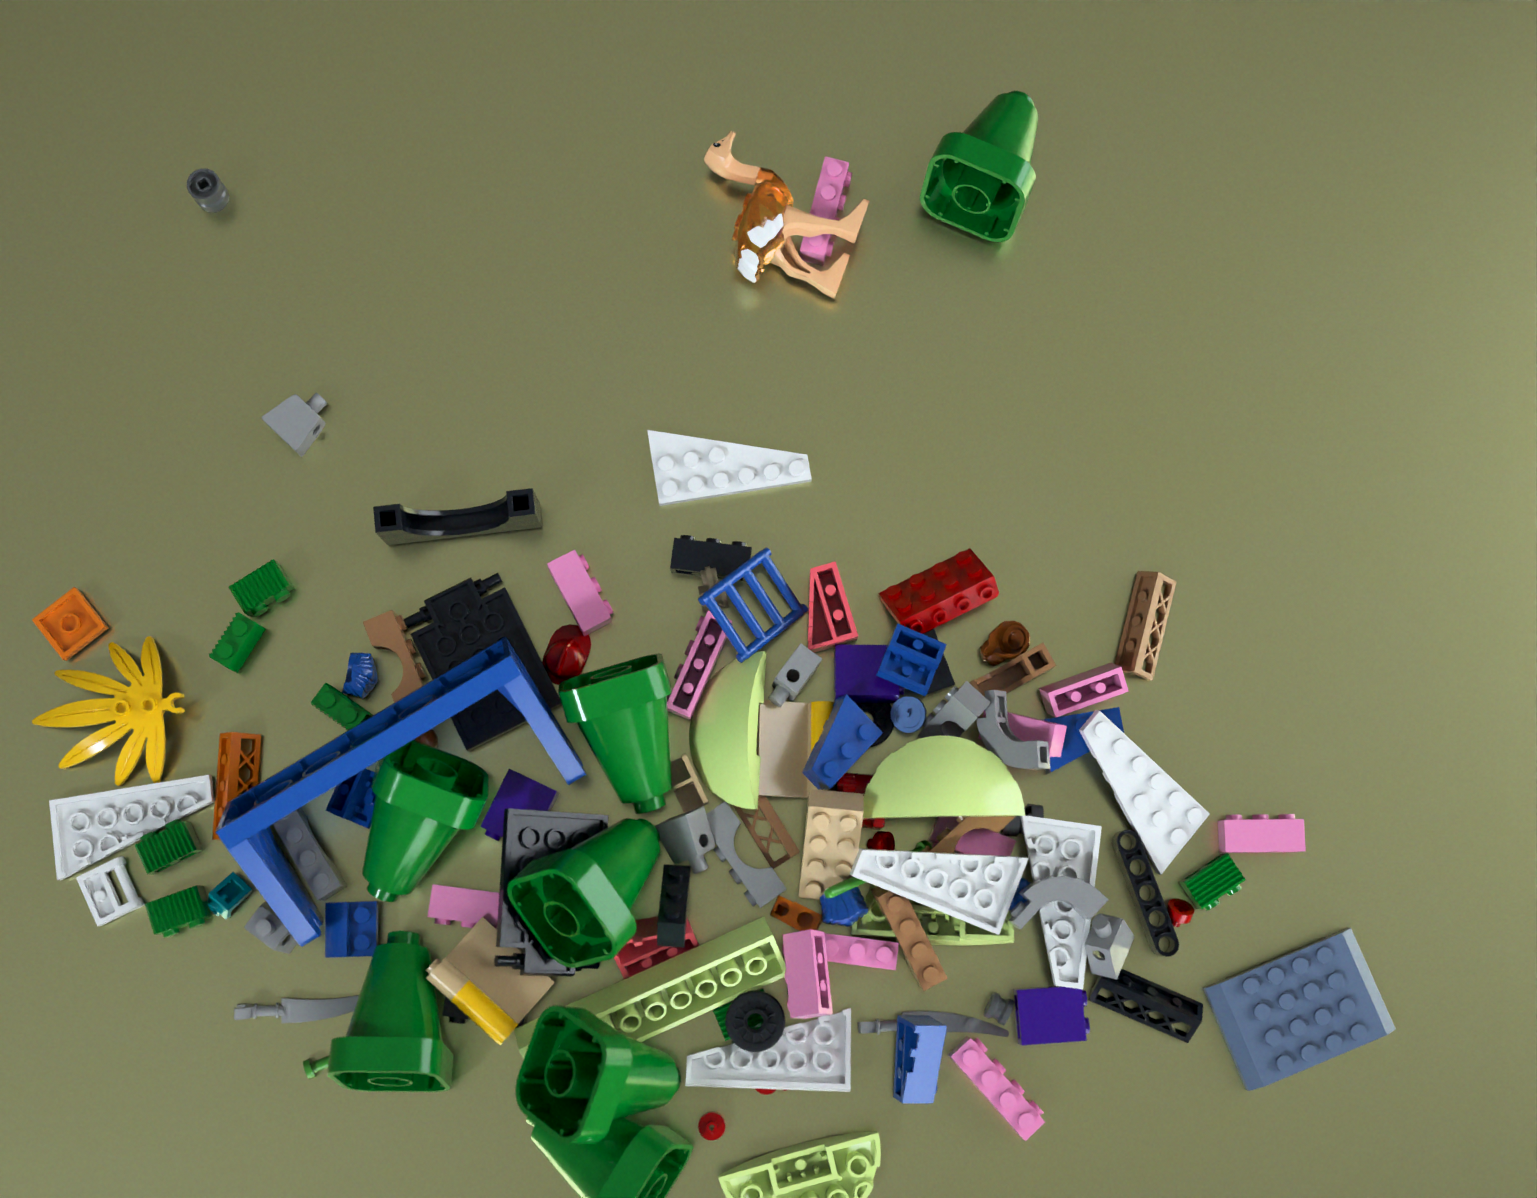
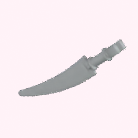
M359 995L332 999L281 998V1005L276 1003V1005L258 1006L257 1003L254 1005L242 1003L237 1004V1007L234 1008V1020L257 1019L259 1016H275L276 1018L281 1016L282 1023L322 1020L353 1012Z
M936 1011L902 1012V1015H928L947 1025L946 1032H972L1002 1037L1009 1035L1006 1029L960 1014ZM876 1019V1021L857 1022L858 1033L860 1034L876 1032L879 1035L880 1032L897 1031V1020L879 1021V1019Z

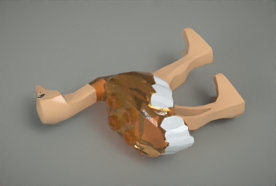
M730 131L725 138L711 144L706 151L704 163L714 173L729 180L755 185L752 194L747 192L742 206V213L738 215L734 226L735 231L732 241L736 242L734 248L735 267L738 268L746 279L756 283L763 274L764 267L772 263L781 267L788 276L805 280L823 294L835 299L850 255L844 253L829 270L820 272L801 259L790 236L800 235L810 238L822 234H834L855 243L870 201L864 198L849 215L840 220L812 215L794 208L791 192L773 170L742 164L733 158L731 148L736 135L735 132Z

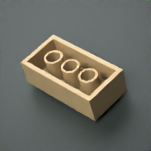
M809 789L799 880V898L820 899L826 888L853 877L849 874L859 851L864 812V794Z

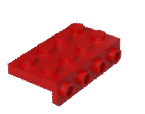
M969 548L943 562L936 563L931 568L912 575L896 585L888 587L878 594L882 603L898 624L923 634L996 598L999 595V590L994 575Z

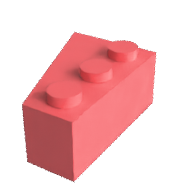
M836 561L810 568L807 648L816 653L833 648L835 644H847L857 641V629Z
M658 916L635 920V935L616 954L614 960L623 978L626 979L699 946L688 917L685 947L657 946Z

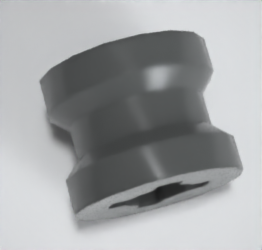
M993 992L983 1016L987 1018L993 1017L997 1019L999 1024L1004 1026L1010 1017L1015 1001L1011 999L1005 1000L1001 998L999 993Z

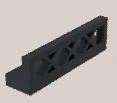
M1122 968L1117 980L1098 975V980L1088 997L1089 1001L1186 1043H1189L1202 1022L1203 1003ZM1101 988L1111 991L1114 996L1106 998L1098 993ZM1132 1000L1138 1003L1139 1007L1131 1009L1125 1006L1124 1002ZM1157 1011L1162 1013L1164 1018L1154 1019L1150 1017L1149 1013ZM1183 1022L1189 1025V1028L1184 1032L1175 1028L1174 1023Z

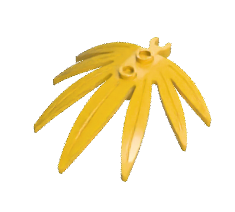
M146 637L142 646L141 665L144 676L134 659L122 647L114 642L108 644L113 663L119 672L131 682L130 687L92 672L81 670L55 671L54 674L74 686L96 693L115 696L114 698L89 699L68 703L51 709L32 720V724L46 727H83L116 721L115 724L92 733L76 744L58 764L59 768L66 769L95 756L133 729L134 732L123 746L116 764L115 784L122 786L140 758L146 739L147 768L153 783H160L165 760V726L163 715L165 711L182 714L185 712V709L174 707L175 700L183 699V694L172 693L167 698L162 699L161 661L153 637Z

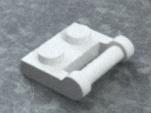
M124 856L117 857L76 877L97 926H102L145 905L142 897H138L125 865L127 863ZM112 870L115 871L128 900L123 905H121L108 875V872Z

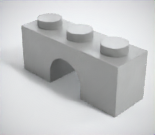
M967 681L960 689L954 686L944 697L948 702L943 699L933 710L936 715L931 712L927 716L923 725L925 728L918 736L920 738L939 735L960 737L991 702Z

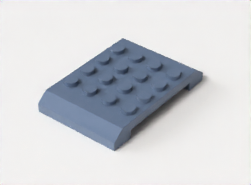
M1345 928L1324 937V939L1231 978H1225L1203 987V991L1247 1091L1270 1085L1384 1037L1396 1029L1351 928Z

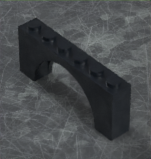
M533 488L506 491V495L495 502L456 510H418L404 507L401 504L373 507L375 533L387 545L542 527L540 502Z

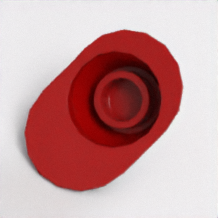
M569 624L560 627L554 632L549 641L542 663L554 684L559 685L566 679L580 675L584 669L591 649V640L589 635L583 636L578 625Z

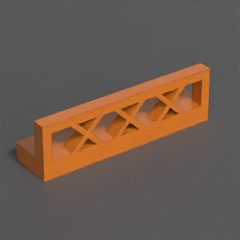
M220 733L212 840H221L216 830L227 802L236 798L242 791L246 792L258 784L261 734ZM241 739L252 740V751L247 756L241 751ZM244 764L250 770V778L245 782L239 777V769Z

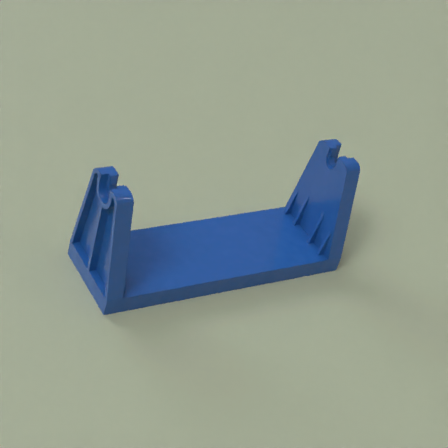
M506 636L227 802L216 830L217 835L301 947L321 936L319 927L323 925V918L276 842L270 827L271 824L497 689L524 715L568 785L586 775L581 759Z

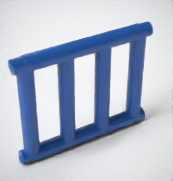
M767 547L759 551L698 598L701 605L704 606L706 604L737 651L736 658L740 663L750 658L808 611L805 604H800L771 560V551ZM761 563L792 609L783 618L752 572ZM742 577H744L774 623L766 632L763 631L733 585ZM724 591L756 638L748 646H745L714 599Z

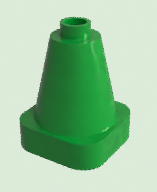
M1021 91L999 94L962 133L951 132L941 138L929 161L920 193L921 205L931 216L992 242H1004L1013 236L1036 180L1035 171L1030 164L1039 116L1030 96Z
M662 654L642 656L562 681L559 684L558 693L567 723H577L620 802L625 804L632 803L636 814L651 812L665 806L666 802L663 793L672 788L667 695L672 693Z
M416 740L408 742L378 760L371 787L376 796L362 870L363 877L369 882L367 891L372 896L382 901L395 902L399 895L412 893L460 829L469 830L475 827L488 798L489 776L481 767L466 759Z
M622 819L571 849L531 861L508 884L507 892L512 905L545 951L555 961L569 968H577L610 960L635 935L636 922L630 910L660 856L659 832L651 822L645 819Z
M392 931L388 933L386 944L375 947L346 1036L331 1040L327 1076L342 1088L367 1092H443L451 1089L454 1055L442 1041L435 986L426 979L429 975L426 970L432 964L431 953L428 948L420 946L421 936L418 933Z
M555 1005L546 1008L538 1018L517 1077L515 1093L520 1110L559 1142L595 1144L606 1136L613 1120L656 1109L669 1103L680 1087L681 1075L673 1058L668 1053L623 1035L584 1008Z
M527 1117L526 1122L534 1127L531 1140L580 1198H666L687 1164L693 1150V1145L665 1125L644 1126L629 1119L620 1118L612 1121L608 1133L600 1142L595 1144H574L559 1142Z

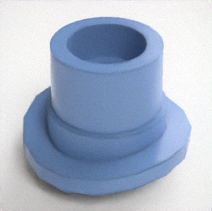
M906 696L896 700L892 705L890 711L891 720L900 731L914 733L924 725L926 708L920 699Z

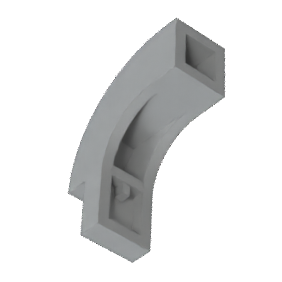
M985 691V698L991 703L984 710L986 718H977V726L980 737L988 751L995 754L1004 764L1015 768L1050 769L1048 741H1022L1018 739L1011 731L1008 723L1006 691Z
M1064 876L1046 877L1030 883L1019 892L1026 902L1020 901L1011 910L1010 914L1012 917L1008 921L1015 928L1022 929L1042 906L1053 901H1063L1073 907L1084 919L1091 920L1108 899L1094 886L1085 881Z

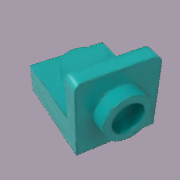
M232 872L209 892L208 907L216 916L221 915L223 918L228 919L231 916V911L252 893V889L237 874Z

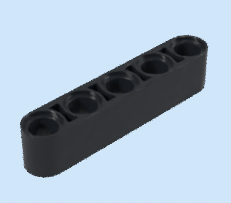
M1133 830L1119 831L1112 838V847L1150 949L1158 956H1173L1179 949V940L1141 839ZM1123 835L1129 836L1132 841L1131 847L1128 850L1121 846L1120 840ZM1133 860L1138 861L1141 865V871L1138 875H1134L1130 870V863ZM1144 885L1151 892L1149 899L1146 901L1139 894L1140 888ZM1153 911L1160 915V922L1156 926H1153L1149 921V915ZM1162 937H1166L1170 942L1169 949L1165 952L1159 948V940Z

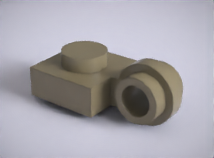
M707 566L705 570L700 571L703 586H698L700 596L718 583L716 568L710 569V566ZM725 591L714 598L720 608L728 606ZM706 604L702 605L703 611L709 610Z

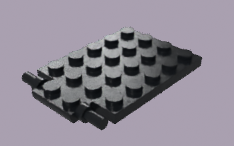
M499 573L484 580L480 578L474 582L470 577L424 600L425 606L419 608V612L404 618L408 628L424 620L425 622L432 619L434 621L410 634L432 680L506 636L550 710L562 705L560 697L506 588L504 587L481 598V595L487 593V589L503 582ZM498 689L451 717L466 751H470L527 722L524 715Z
M504 809L496 947L522 948L521 953H514L512 956L496 955L494 958V965L496 967H512L513 970H520L521 976L567 977L574 976L575 971H581L582 969L599 968L600 962L577 968H569L555 961L545 951L512 905L507 887L531 861L571 849L608 828V815Z

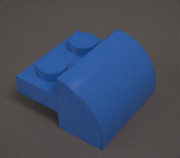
M897 624L885 649L876 676L926 696L947 644Z
M365 768L338 784L325 811L370 829L376 796L371 788L374 772Z
M378 901L325 903V958L373 956L375 947L378 946Z

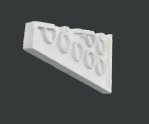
M647 430L659 506L806 483L812 480L806 454Z
M1095 710L1079 731L1091 754L1097 759L1103 770L1104 778L1110 783L1114 796L1130 826L1139 835L1145 853L1149 855L1153 863L1152 866L1155 872L1161 875L1210 814L1101 711Z
M212 775L49 800L57 880L61 881L141 840L140 837L153 831L157 832L169 822L182 819L215 802Z
M1026 815L1020 816L1033 882L1051 876H1064L1085 881L1095 887L1102 826ZM1063 901L1049 902L1039 909L1053 983L1055 986L1083 989L1087 958L1085 941L1090 932L1091 920L1084 919L1073 907Z
M859 849L849 875L999 935L1029 858Z
M851 1008L829 1016H821L809 1022L787 1026L784 1028L779 1041L765 1051L750 1052L739 1048L736 1044H731L687 1056L686 1086L850 1092Z

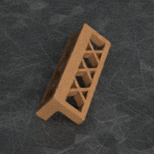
M1137 572L1115 661L1116 665L1122 667L1123 673L1135 674L1146 680H1153L1176 587V581L1160 572ZM1164 583L1166 584V588L1164 595L1162 596L1161 588L1162 584ZM1158 608L1159 616L1158 620L1156 621L1155 612ZM1152 633L1153 641H1152V644L1150 645V643H1149V637H1150V634ZM1146 658L1147 666L1146 670L1144 671L1142 670V666L1144 659Z
M766 796L758 797V810H756L755 815L744 813L741 807L733 805L770 867L774 869L800 853ZM759 808L764 817L758 816ZM747 817L754 818L753 825L750 824ZM757 819L767 821L771 826L769 838L758 836L755 832ZM773 831L779 840L771 839ZM760 839L768 841L766 848ZM771 842L782 844L787 852L785 856L775 862L768 853Z

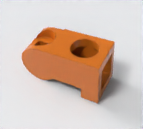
M778 896L769 914L799 931L818 930L822 923L821 914L782 896Z

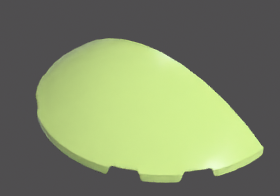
M765 651L756 652L742 663L736 658L720 669L709 680L692 716L689 729L692 761L706 787L729 804L758 810L761 756L756 755L759 704H764L767 653Z
M939 735L920 738L907 743L894 753L892 752L877 767L864 794L863 819L1025 816L1020 789L1008 771L1007 766L991 751L986 750L973 741L955 736Z
M872 884L870 886V889L876 887V885ZM870 890L864 898L869 911L862 918H859L858 921L854 922L851 936L898 942ZM908 899L931 945L960 946L1014 943L1013 925L1008 921L1011 918L1009 910L998 935Z
M878 1131L843 1134L796 1144L747 1161L718 1175L726 1198H868L874 1186L873 1179L876 1169L880 1166L881 1148Z

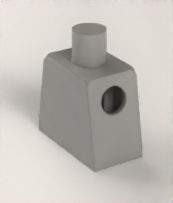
M317 392L306 403L297 394H294L261 418L302 457L325 427L326 423L317 413L328 403Z
M800 643L775 677L772 684L774 690L768 699L778 707H781L787 698L790 701H794L816 672L822 658Z
M704 806L671 817L655 825L662 844L675 864L688 860L694 874L709 868L703 854L714 849L715 842Z
M266 901L260 905L244 926L247 931L275 951L290 954L297 944L296 940Z
M1100 913L1092 920V927L1085 941V949L1092 974L1117 980L1135 938L1122 918Z

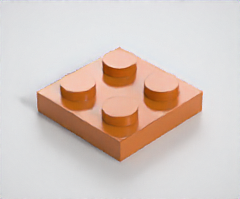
M73 587L32 619L62 660L65 661L69 660L109 629L76 587Z

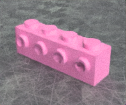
M825 156L810 214L827 219L840 220L836 217L838 210L843 211L846 195H842L844 187H849L852 178V172H848L849 162ZM822 234L810 238L803 236L800 248L801 259L805 262L824 266L826 256L831 257L834 242L830 241L832 234Z
M707 611L705 617H700L695 631H698L695 641L690 640L685 651V655H688L684 665L680 664L674 676L677 679L676 684L672 689V693L667 695V710L690 721L727 639V636L710 611Z
M966 1036L948 1053V1056L1015 1132L1026 1141L1045 1123L1040 1117L1044 1112L1033 1100L1030 1103L1022 1096L1025 1092L1014 1079L1009 1082L1003 1075L1006 1069L996 1058L991 1061L986 1056L985 1052L988 1049L978 1038L973 1041L970 1037Z

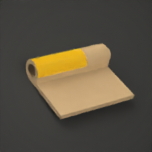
M764 700V704H759L757 755L761 756L759 796L808 798L809 789H817L802 771L815 743L820 738L826 720H828L833 710L834 702L814 701L800 703L785 701L781 707H778L770 700ZM836 783L828 791H836Z
M482 917L442 961L437 958L427 968L426 971L429 975L426 979L498 1045H501L555 982L548 976H521L520 970H513L512 967H496L494 965L496 955L512 956L514 953H521L518 948L496 947L497 929Z

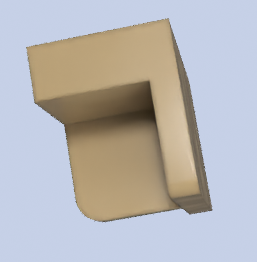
M686 753L672 761V788L683 812L685 813L708 804L706 795Z

